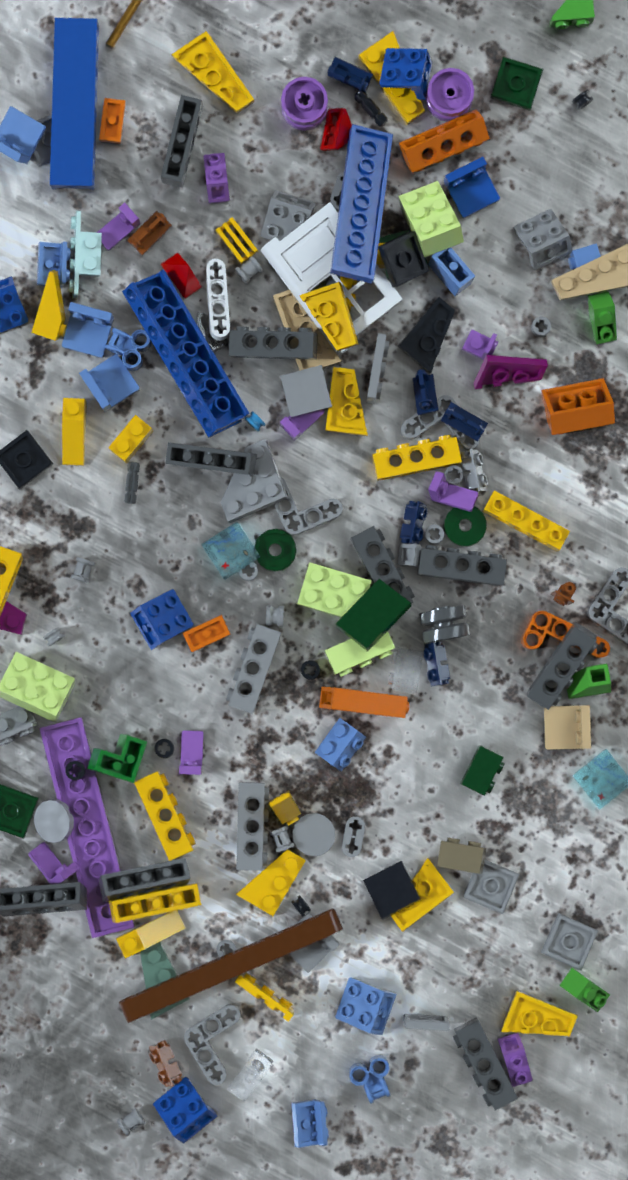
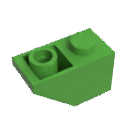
M566 0L552 16L550 27H556V29H566L573 25H577L579 28L588 27L595 18L593 0Z
M609 291L588 295L589 315L596 344L617 340L615 304Z
M608 665L589 666L581 669L579 672H575L572 675L574 680L567 689L568 699L610 693L611 680Z
M571 968L560 984L562 988L596 1012H599L610 996L609 993L573 968Z

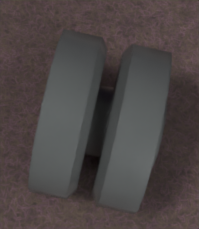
M465 605L434 608L432 611L419 613L421 625L435 626V628L427 629L422 633L424 644L469 636V624L454 623V621L464 619L467 616Z

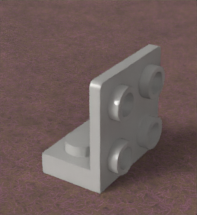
M275 190L269 203L261 237L269 240L277 237L281 241L311 217L316 203Z
M552 209L514 226V231L528 250L530 262L534 270L558 260L573 251L570 235Z
M18 706L0 714V746L15 741L14 736L20 735V737H24L35 732L34 728L39 725L33 712Z
M308 912L298 923L314 916ZM331 935L289 954L309 973L331 950L334 951L339 946V942Z

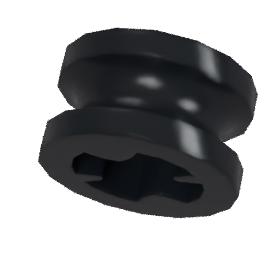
M588 90L580 93L572 100L573 104H577V110H581L593 100V97L588 96Z
M306 661L301 666V674L308 680L316 679L320 674V666L315 661ZM308 664L312 667L316 666L317 671H314L315 675L305 674V669L307 670L305 667Z
M160 739L156 742L154 750L159 757L169 758L174 752V745L168 739ZM166 742L168 743L167 746H170V751H166L165 755L160 754L162 751H159L158 748Z
M80 761L69 762L65 768L66 776L71 780L81 779L86 771L84 764ZM73 764L81 767V772L78 773L77 777L73 776L74 773L70 774Z
M300 895L296 901H291L302 917L305 916L306 911H311Z

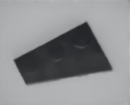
M437 297L398 345L402 351L429 374L432 373L435 360L455 313V310L440 297Z

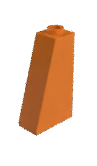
M321 687L319 708L405 718L409 711V702L407 701L408 697Z

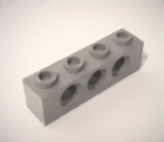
M259 624L256 625V628L251 627L247 638L251 642L249 648L244 647L240 659L244 662L241 669H236L233 680L237 682L234 689H229L226 698L227 701H230L228 706L251 714L254 713L281 632ZM263 642L266 645V651L263 654L255 653L254 646L256 643ZM251 662L259 665V671L254 675L247 672V666ZM247 682L251 684L252 691L250 694L243 695L240 692L242 683Z
M239 782L236 870L262 871L263 866H267V853H263V844H268V831H264V822H268V809H264V803L269 801V788H265V783ZM252 798L257 799L260 803V807L255 811L250 810L247 806L248 800ZM250 820L258 822L259 829L256 832H250L247 829V823ZM249 842H255L258 845L259 849L255 854L247 852L246 845Z

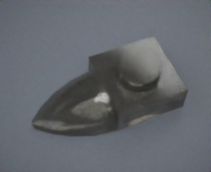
M197 312L198 328L213 353L228 346V338L219 341L211 336L209 316L202 312ZM218 325L216 330H218L219 334H223L222 329Z

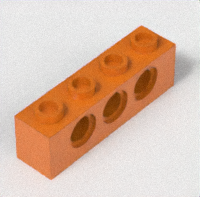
M475 109L400 142L399 145L405 164L413 173L415 171H422L431 164L440 163L452 155L461 154L470 147L479 146L490 138L483 116ZM464 132H467L464 137H461ZM448 140L445 145H442L444 141ZM425 149H428L425 154H422Z

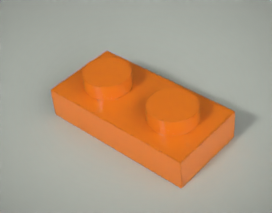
M104 98L99 136L100 142L121 144L126 107L125 100Z
M222 615L183 633L192 653L231 635Z

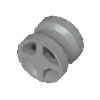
M267 605L266 626L275 624L283 627L284 606L275 608Z

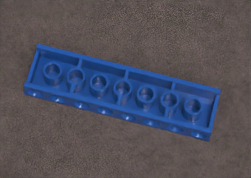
M55 18L50 186L52 189L76 188L94 190L99 50L98 19Z
M163 269L159 273L136 283H130L122 293L208 438L241 423L249 412L165 270Z

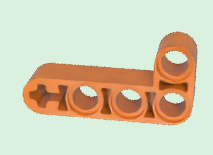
M538 611L531 616L522 635L521 643L528 650L537 649L542 644L546 635L561 642L573 624L546 611ZM537 615H543L546 618L545 626L541 627L536 624ZM557 624H562L565 627L566 632L563 636L556 634L555 627ZM529 634L536 636V645L530 646L527 643L526 638ZM597 636L596 643L598 645L602 644L601 648L604 649V652L597 654V649H595L592 654L588 653L587 655L594 658H603L609 654L610 645L605 639ZM572 646L573 648L581 651V648L579 646Z

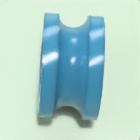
M252 411L250 413L251 416L246 417L245 420L252 428L259 432V428L266 424Z

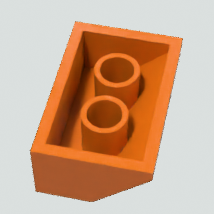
M604 378L541 390L547 423L552 435L615 423L614 402Z

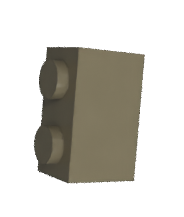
M447 837V842L441 841L437 867L482 874L486 848H481V843L469 841L468 845L460 844V839Z

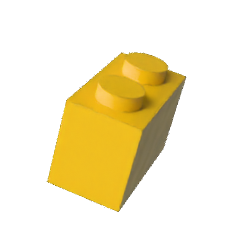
M135 415L108 448L127 464L154 431Z

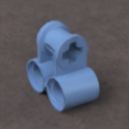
M113 328V335L104 348L122 356L123 364L129 371L139 370L143 364L139 352H145L151 347V340L146 331L136 330L130 336L121 330ZM139 336L147 338V342L142 346L136 344V339ZM129 356H137L138 362L136 364L129 365L127 363Z
M383 1055L373 1056L368 1068L363 1063H355L351 1066L349 1070L350 1080L357 1086H364L370 1104L374 1103L375 1099L385 1095L387 1097L391 1096L384 1076L389 1072V1063L386 1057ZM375 1062H384L385 1068L382 1071L374 1070L373 1065ZM362 1069L365 1072V1076L362 1079L354 1078L353 1073L355 1070Z

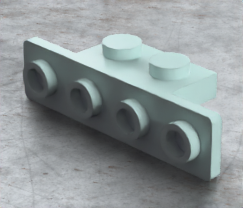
M76 211L75 216H71V229H74V237L70 239V250H74V258H70L69 270L73 271V280L69 279V292H72V298L78 297L79 275L100 277L102 233L80 231L81 211Z

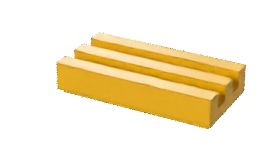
M233 217L223 223L221 227L215 229L241 264L258 252L257 248ZM232 225L252 250L251 252H248L229 226ZM224 230H226L229 233V235L232 237L235 243L245 254L243 258L235 249V247L231 244L228 238L225 236V234L223 233Z

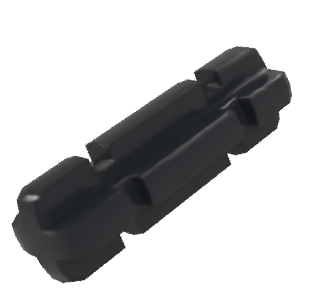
M364 90L358 91L354 95V99L359 104L361 103V107L372 119H375L374 122L379 127L388 121L387 116L381 113L380 108L372 99L367 98Z

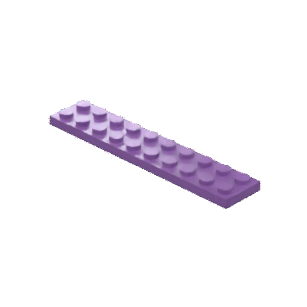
M80 717L39 728L57 800L67 804L70 808L68 810L74 818V827L67 840L72 860L79 867L75 871L77 880L87 888V910L85 912L91 936L95 938L134 928L133 920L114 923L112 921L109 901L103 902L98 882L100 876L121 870L96 771L87 769L91 758V751L83 719ZM80 761L84 764L86 771L81 779L71 780L66 776L65 768L69 762ZM73 764V768L70 769V774L74 773V777H77L78 773L81 772V767H77V764Z

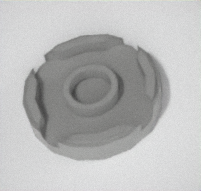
M51 799L42 802L34 814L36 831L47 842L57 843L63 841L72 833L74 818L68 810L70 808L61 800Z
M310 813L301 817L295 823L292 832L293 841L297 849L309 856H320L328 852L335 840L333 824L327 817L318 813Z

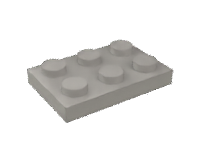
M378 333L366 403L374 404L375 399H380L383 383L378 382L379 378L384 377L386 362H382L383 357L387 358L390 341H386V334Z

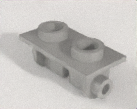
M469 449L470 453L469 451L461 452L462 471L471 472L470 475L464 476L466 489L473 491L478 489V491L486 492L488 481L482 470L483 457L481 453L476 449Z

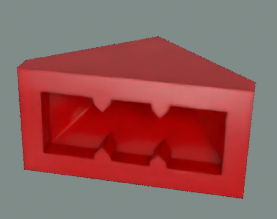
M345 108L328 109L320 150H338L348 143L352 123Z
M179 253L161 263L162 268L184 299L202 288L190 266Z

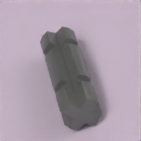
M137 462L128 463L127 470L129 473L127 474L125 488L127 494H125L124 498L125 503L128 504L136 503L137 495H135V492H137L139 479L137 472L140 469V464Z

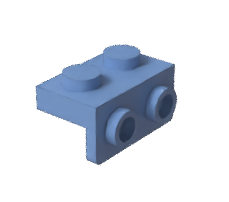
M63 241L61 244L38 243L37 286H45L49 271L52 270L58 271L60 287L69 282L70 270L66 269L67 261L70 260V248H67V242Z
M339 718L315 753L336 769L342 771L349 765L355 752L362 747L366 736Z
M312 1099L292 1103L295 1147L327 1146L329 1131L326 1127L327 1108L324 1101Z

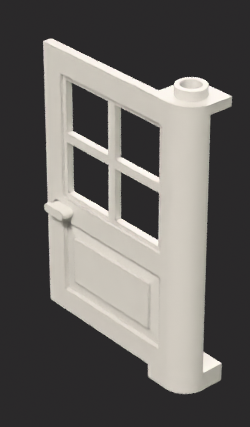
M329 202L281 241L275 237L263 246L260 251L335 352L339 353L341 351V353H345L351 347L337 351L299 295L310 292L331 275L336 283H341L345 298L348 297L361 315L352 322L356 336L401 302L403 298L394 287L392 288L391 282L376 264L373 282L385 297L364 313L351 294L366 282L360 281L347 290L337 275L330 274L338 212Z

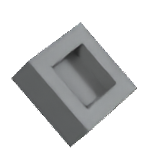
M400 543L397 565L419 567L422 545Z

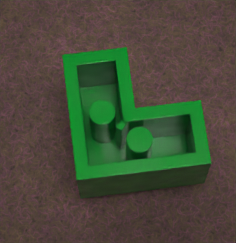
M120 734L114 753L97 748L93 749L87 769L134 783L147 741Z

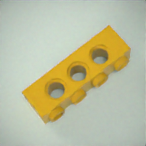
M444 435L438 437L439 441L430 442V439L418 441V445L409 446V443L397 445L395 450L389 451L388 447L377 449L376 453L372 454L377 481L436 470L452 465H460L462 460L457 437L451 438V435ZM433 448H440L443 451V456L435 458L432 456L431 450ZM419 452L422 455V460L417 463L413 462L410 458L411 453ZM397 456L401 459V465L394 467L390 464L389 459Z
M495 490L482 511L556 552L561 549L570 532Z
M0 546V567L5 568L6 572L0 575V616L23 561L21 553Z
M157 771L135 781L134 784L169 861L193 851V845L196 842L191 832L187 834L184 825L187 822L182 812L178 814L175 806L178 805L174 794H169L166 788L169 782L165 774H160ZM154 789L162 791L163 798L161 801L153 800L151 793ZM162 809H169L172 812V818L169 821H164L161 818L160 812ZM176 828L181 832L179 840L175 841L170 838L169 832L171 829Z
M191 883L110 900L109 905L112 921L119 923L200 906L201 901L198 885Z

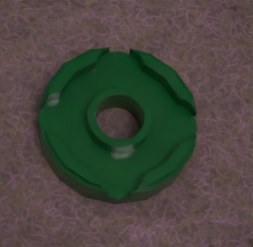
M475 506L471 512L453 507L448 512L444 521V531L453 544L461 547H469L478 543L484 537L487 529L484 514ZM466 519L470 521L471 529L469 531H462L460 529L459 523L461 520Z
M280 529L265 531L258 537L254 546L255 558L259 565L273 572L283 571L288 568L295 560L297 552L296 543L292 536ZM277 544L281 547L280 555L272 556L269 553L271 545Z

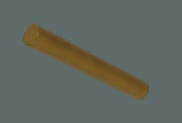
M142 0L131 1L107 40L106 45L113 49Z

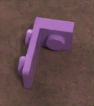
M225 154L204 155L209 203L230 201Z
M126 203L119 207L120 213L97 232L102 233L101 243L108 251L140 225L139 218Z
M471 329L462 350L484 360L486 355L494 353L498 341L495 340L497 334L493 333L492 337L489 338Z
M325 410L292 418L290 416L288 418L285 417L280 421V426L295 441L325 413Z
M438 471L435 472L428 489L432 501L469 512L473 510L479 496L477 491L449 484L444 473Z
M182 731L179 774H202L203 731Z
M42 842L28 853L50 884H60L79 869L75 862L68 867L65 863L62 865L45 842Z
M519 1033L498 1038L512 1087L531 1082L533 1079Z

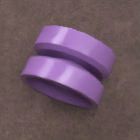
M447 68L440 70L432 77L428 85L426 102L429 111L434 117L447 122L468 113L474 97L473 82L460 69Z
M299 77L286 85L281 97L282 115L286 122L293 128L303 131L314 129L323 122L328 109L327 92L320 82L310 77Z

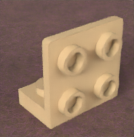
M590 705L551 706L549 710L544 708L545 749H591Z

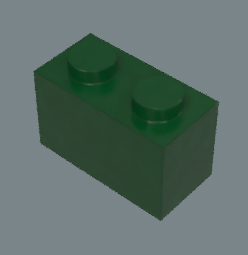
M479 745L460 784L485 796L486 792L490 794L495 785V782L492 781L495 774H500L505 763L502 762L504 757Z

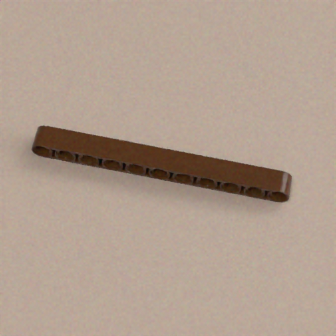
M330 909L121 1000L119 1005L127 1023L331 936L343 930V926L335 909Z

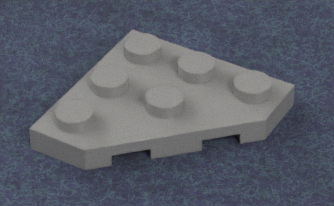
M266 439L254 443L244 450L245 453L257 454L255 475L234 473L222 498L221 504L229 523L288 499Z

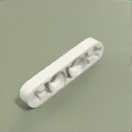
M212 259L206 266L209 325L211 336L215 340L221 341L226 339L230 332L226 267L220 259ZM213 266H217V269H220L218 271V279H214V270H211ZM219 285L223 288V292L221 294H214L211 287ZM215 305H221L225 311L222 314H216L212 308ZM219 320H222L221 328L225 329L223 334H219L218 330H216Z

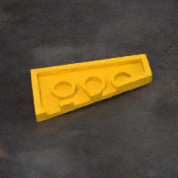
M207 31L171 54L178 63L236 113H239L254 102V98Z
M393 31L359 54V59L367 70L373 73L372 77L379 86L386 49L400 48ZM380 86L407 125L424 114L425 110L422 102L416 98L415 92L411 88H386Z

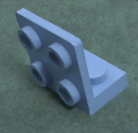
M10 106L0 125V152L17 162L28 164L46 126Z
M70 302L68 309L70 317L62 347L103 358L104 347L107 344L114 320L113 314Z
M114 354L89 372L87 369H84L79 373L104 412L140 389L118 354Z
M349 978L335 1018L367 1033L383 1035L397 994L387 990H380L357 979Z

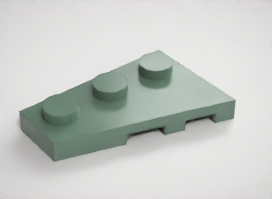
M161 942L140 951L146 989L178 976ZM185 998L151 1013V1020L190 998Z

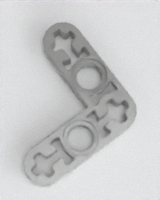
M443 395L437 399L438 408L441 407L442 400L457 405L454 399L448 395ZM442 409L439 412L442 415L438 417L437 412H431L434 416V420L431 423H425L422 420V415L416 413L402 424V436L408 440L417 438L440 422L446 409ZM418 418L419 423L424 428L420 429V426H418L414 429L415 434H406V425H415L417 421H415L414 419ZM447 425L464 449H475L478 446L480 439L478 442L474 440V445L470 443L466 445L465 435L459 436L458 433L460 432Z
M281 478L285 491L288 494V499L285 500L290 501L292 507L288 512H283L279 508L280 502L274 505L288 534L298 535L341 515L343 507L337 499H329L298 512L285 480ZM330 503H333L334 506H339L336 514L328 512L325 514L328 518L323 519L320 507L323 506V510H327L330 507ZM295 511L296 515H293L292 518L294 522L300 523L297 526L298 530L289 529V518L284 520L283 516H288ZM316 511L320 516L318 522H309L307 519L308 513Z
M621 567L611 574L590 605L588 617L628 645V635L626 633L623 634V637L619 635L628 625V620L612 610L628 587V569ZM625 572L627 581L619 583L618 587L622 588L619 591L616 586L610 585V582L612 581L615 584L619 578L617 573ZM606 589L615 591L616 596L613 601L605 599L604 592ZM599 599L603 603L610 605L609 608L606 606L602 608V617H594L593 608L598 609L602 604L598 602ZM614 618L619 619L621 622V628L618 631L610 628V621Z
M235 1004L225 1005L190 1027L184 1035L187 1047L208 1081L213 1085H219L225 1081L226 1069L208 1040L239 1021L241 1011ZM227 1009L235 1010L237 1012L235 1019L227 1018L224 1020L226 1025L223 1026L221 1019L217 1015L221 1014V1017L227 1015ZM209 1020H216L218 1022L219 1028L216 1031L211 1032L207 1029L206 1024ZM190 1032L198 1033L200 1035L198 1042L200 1045L205 1042L206 1045L201 1046L195 1051L194 1048L197 1047V1044L194 1040L189 1041ZM202 1050L210 1051L212 1057L209 1061L204 1062L200 1059L199 1053ZM214 1060L217 1062V1064H214L216 1071H222L221 1079L219 1080L216 1077H211L213 1075L211 1067L208 1070L205 1068L211 1065Z

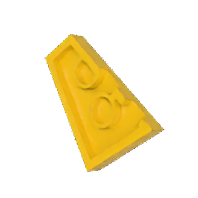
M340 282L299 295L337 351L358 345Z
M333 367L330 389L333 407L328 408L325 431L368 436L355 369Z
M287 849L236 895L274 916L306 860Z
M427 858L412 880L421 901L391 915L402 932L454 893L429 858Z
M247 972L245 975L237 976L235 983L257 999H264V1003L273 1011L278 1012L280 1010L285 1014L283 1018L288 1022L294 1015V1009L291 1007L292 1003L284 997L279 999L274 996V991L266 985L261 987L255 983L257 979Z
M516 990L501 1032L570 1036L578 1016Z

